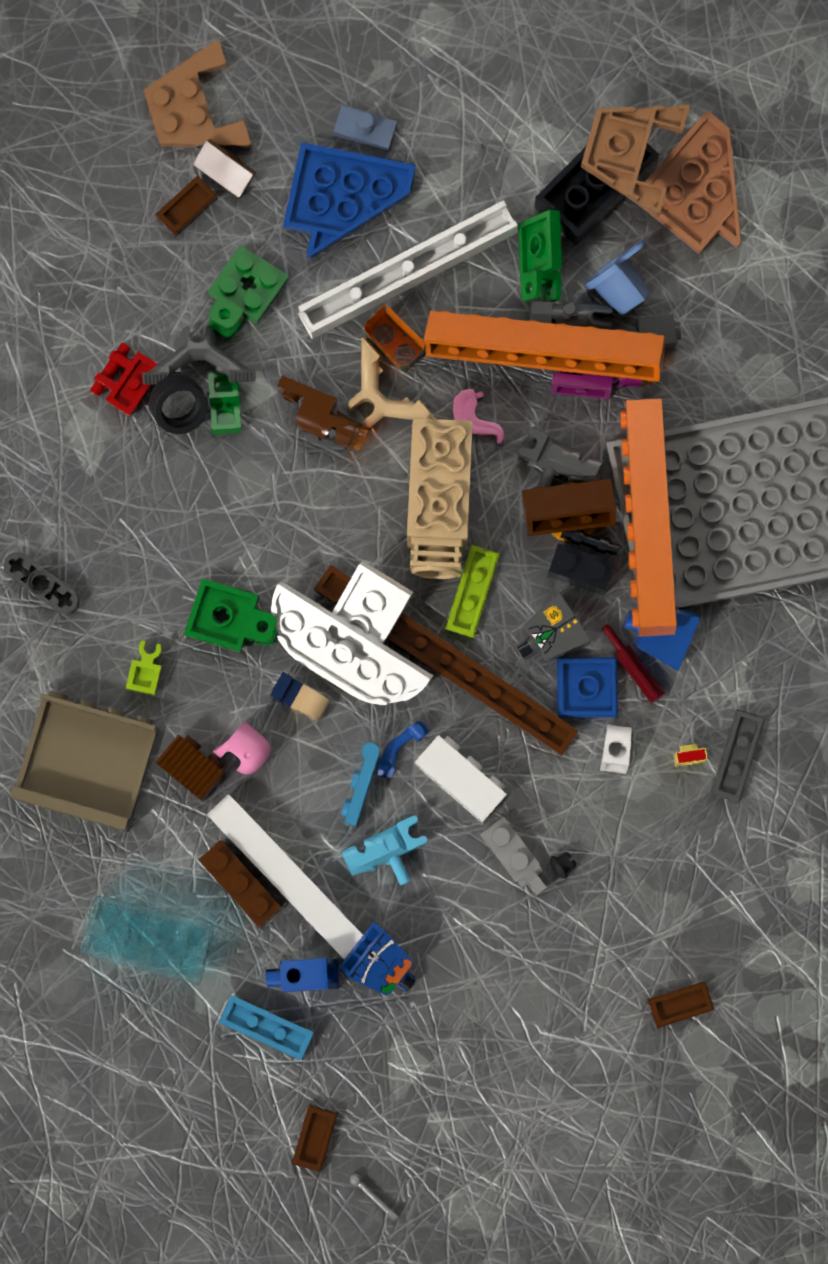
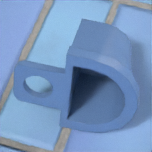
M642 239L626 252H622L584 283L588 290L594 289L620 315L627 313L644 301L650 292L628 261L629 257L645 246V239Z

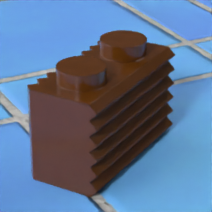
M177 735L155 763L204 802L226 776L221 770L224 764L212 754L208 758L198 751L201 745L189 735L185 739Z

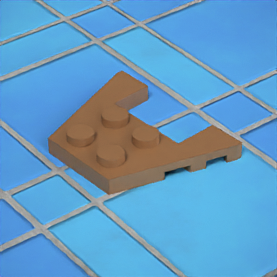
M219 40L212 42L143 89L160 147L198 148V146H204L205 142L211 139L222 148H252L244 120L218 128L213 126L199 75L227 68Z
M685 104L678 107H664L662 105L653 106V108L636 109L635 107L597 108L581 168L648 212L659 217L667 188L641 182L637 178L652 126L682 134L690 105Z

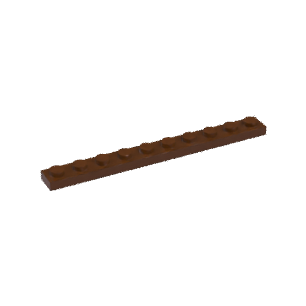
M330 565L315 586L314 591L337 605L351 578ZM404 613L400 615L387 640L558 755H563L577 734V729Z

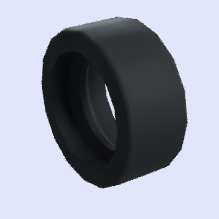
M181 374L171 375L159 381L152 389L149 397V409L157 424L166 432L184 434L198 428L205 420L208 412V399L198 382L191 377ZM184 390L194 395L195 403L187 414L179 418H169L164 415L162 406L169 395Z

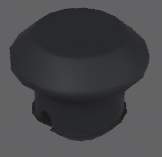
M565 852L557 858L556 856H551L550 864L560 878L567 879V873L576 867L575 860L568 861L572 857L570 853Z

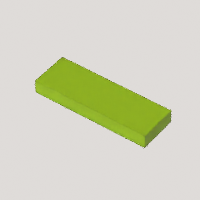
M471 545L445 628L446 631L474 639L500 553Z

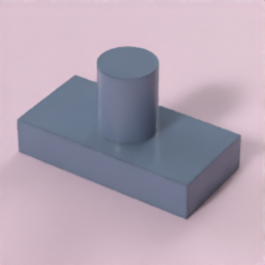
M341 105L333 135L389 152L396 131L397 121Z

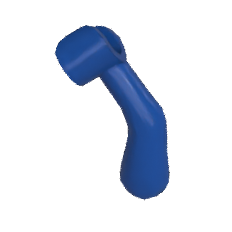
M418 721L410 725L403 733L387 744L378 765V775L384 778L391 777L395 772L397 754L401 747L412 738L418 742L429 733L428 728L423 722Z

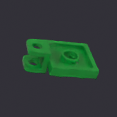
M547 210L518 223L519 269L523 301L530 302L541 295L542 301L555 302L561 297V273L555 272L562 269L561 263L563 260L560 236L562 225L560 222V211Z
M240 245L208 290V295L216 300L209 313V327L225 339H229L235 335L245 321V318L258 325L288 282L289 275ZM253 280L256 288L244 290L242 281Z
M202 578L184 636L242 653L246 640L263 646L273 645L278 633L276 629L277 619L270 613L256 609L260 598L259 595ZM222 608H226V613L230 618L228 621L224 620L222 624H219L218 619L214 617V613L221 612ZM268 625L266 632H260L262 626Z

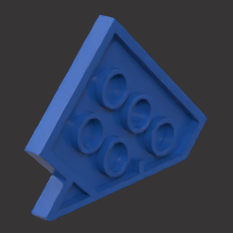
M301 142L283 228L311 234L307 258L312 259L408 198L411 193L416 165Z

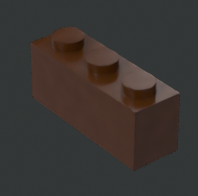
M611 479L592 480L590 482L574 484L565 483L559 486L535 487L522 490L527 536L616 525V504Z
M222 840L218 841L198 859L260 929L283 909Z

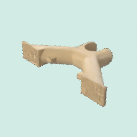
M362 337L361 391L351 398L347 404L349 412L364 402H369L375 407L373 413L361 423V426L370 428L384 416L413 420V418L437 419L429 412V409L424 406L421 400L412 403L407 397L402 401L385 398L379 391V375L384 372L379 366L381 356L368 343V340Z

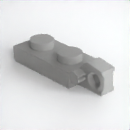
M502 817L480 834L515 883L518 882L521 888L528 884L536 896L546 890L547 887L538 876L543 872L539 866L540 863L505 817Z

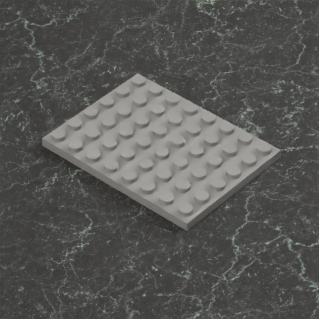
M828 397L664 431L675 608L682 609L828 579ZM621 440L607 442L606 449L627 540V523H632L631 512L626 513L625 495L630 494V484L624 485L623 467L628 466V456L622 457ZM627 541L629 551H634L633 541Z

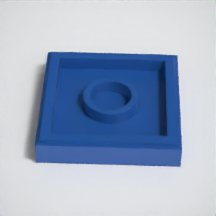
M617 657L557 658V717L617 718Z

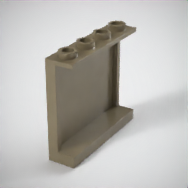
M50 691L49 695L41 693L39 698L42 701L16 786H12L9 797L13 800L128 832L159 729L152 725V719L136 715L135 720L123 717L125 712L115 708L107 707L105 712L95 709L96 704L87 700L79 699L78 703L66 701L67 695L59 692Z

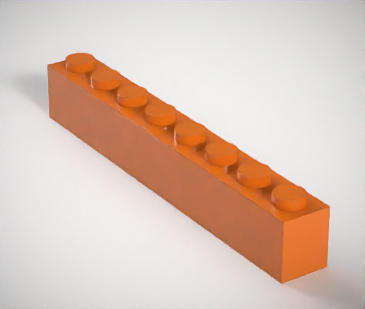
M430 311L424 335L426 357L660 382L665 355V335H657L651 332H628L622 329L609 330L593 326H571L564 323L552 324L535 320L524 321L506 317H486L478 314H457L449 311Z
M662 399L626 400L625 411H620V428L626 429L627 435L626 439L621 440L622 457L628 456V466L623 467L624 485L630 484V494L625 495L626 513L631 512L632 523H627V541H633L634 551H628L629 569H635V580H630L631 598H637V609H632V626L638 627L639 637L675 635L676 611Z

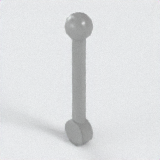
M355 1173L350 1176L351 1184L358 1185L394 1222L400 1218L362 1182L359 1174Z

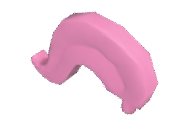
M474 389L462 390L454 397L452 409L454 420L473 421L472 435L497 437L496 444L501 445L504 439L502 427L494 422L480 420L475 415V409L478 405L477 398L483 397L484 393L482 391L475 393Z

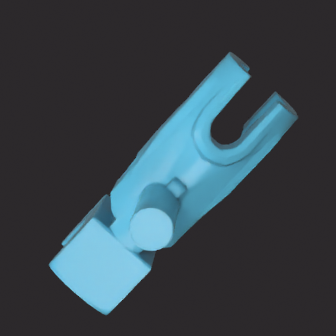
M413 815L365 839L364 854L358 852L355 845L342 850L341 854L351 875L376 871L377 866L386 863L387 866L391 865L400 886L410 882L411 879L400 856L428 843L427 837L412 838L408 833L409 828L416 825L418 821L417 816Z

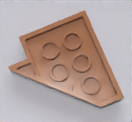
M707 110L645 181V183L667 188L659 217L647 210L645 211L699 255L717 233L736 248L741 244L730 128Z

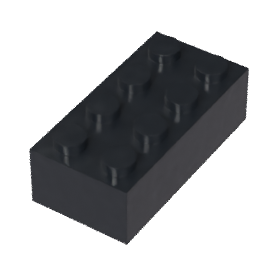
M648 143L637 178L638 181H641L658 162L659 153ZM586 146L535 197L534 207L540 213L547 210L560 211L561 232L576 246L626 197L581 168Z

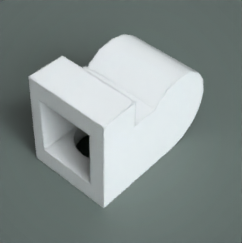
M607 725L600 771L626 774L631 749V727Z

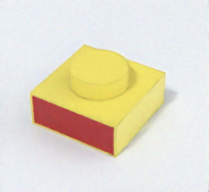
M697 744L681 746L680 752H676L673 755L675 767L705 763L708 760L706 748L698 749Z

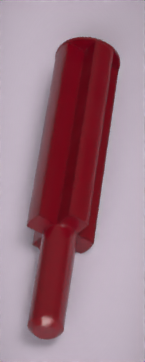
M609 624L603 626L602 631L618 651L615 656L648 701L652 704L662 698L665 692L631 646L625 647Z

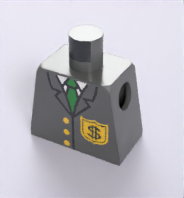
M559 593L524 624L523 629L529 638L516 645L515 648L524 661L539 653L544 662L548 663L586 647L590 644L591 639Z

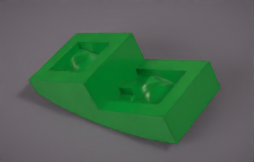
M208 372L212 435L242 433L238 382L230 383L229 376L225 373Z

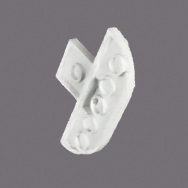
M362 561L357 567L333 612L325 609L282 581L277 585L272 599L271 614L277 619L276 629L279 634L277 637L284 649L302 665L352 696L378 705L406 701L421 692L433 677L429 672L384 645L414 592L366 562Z

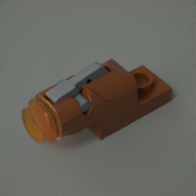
M283 375L281 376L277 385L279 393H282L281 397L294 404H297L298 401L302 402L295 421L297 426L303 432H306L308 442L339 450L347 449L353 451L355 449L359 452L362 450L369 430L363 428V424L350 419L339 411L334 413L337 406L336 397Z

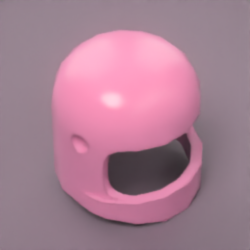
M245 721L228 741L215 748L213 752L220 758L226 752H232L241 761L237 771L244 775H250L257 772L267 762L271 747L269 742Z

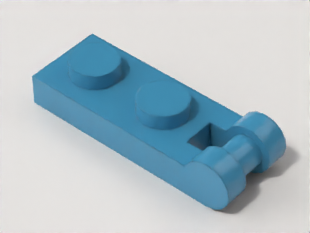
M372 742L366 743L362 747L361 753L364 763L361 771L355 770L350 785V787L355 788L352 800L346 798L341 812V816L346 817L344 823L357 828L380 756L379 747Z

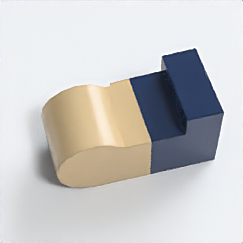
M282 672L270 694L273 700L317 722H320L331 702L325 696L300 683L285 672Z

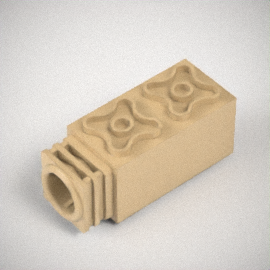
M413 418L407 522V548H411L410 575L428 579L461 577L462 551L467 550L473 421Z

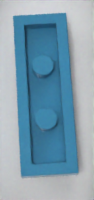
M233 995L230 996L219 1020L220 1024L301 1061L314 1035V1032Z

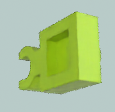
M142 640L139 644V653L142 656L141 661L132 659L126 690L156 696L162 666L154 663L162 654V645L157 643L155 652L148 654L145 651L147 642Z

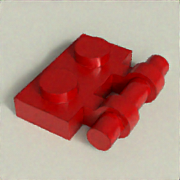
M121 342L117 350H112L108 356L109 362L101 373L98 372L93 380L95 382L89 391L99 397L104 389L110 390L111 392L105 401L131 418L153 386L152 384H143L142 373L149 372L158 364L140 352L136 353L132 361L127 359L126 356L131 348ZM120 366L125 371L116 383L111 378Z

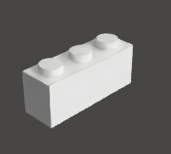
M438 735L415 761V765L483 824L506 797L507 794L503 791L505 785L493 775L487 778L480 771L483 766L473 757L464 758L458 752L460 746L450 737L446 736L443 739Z

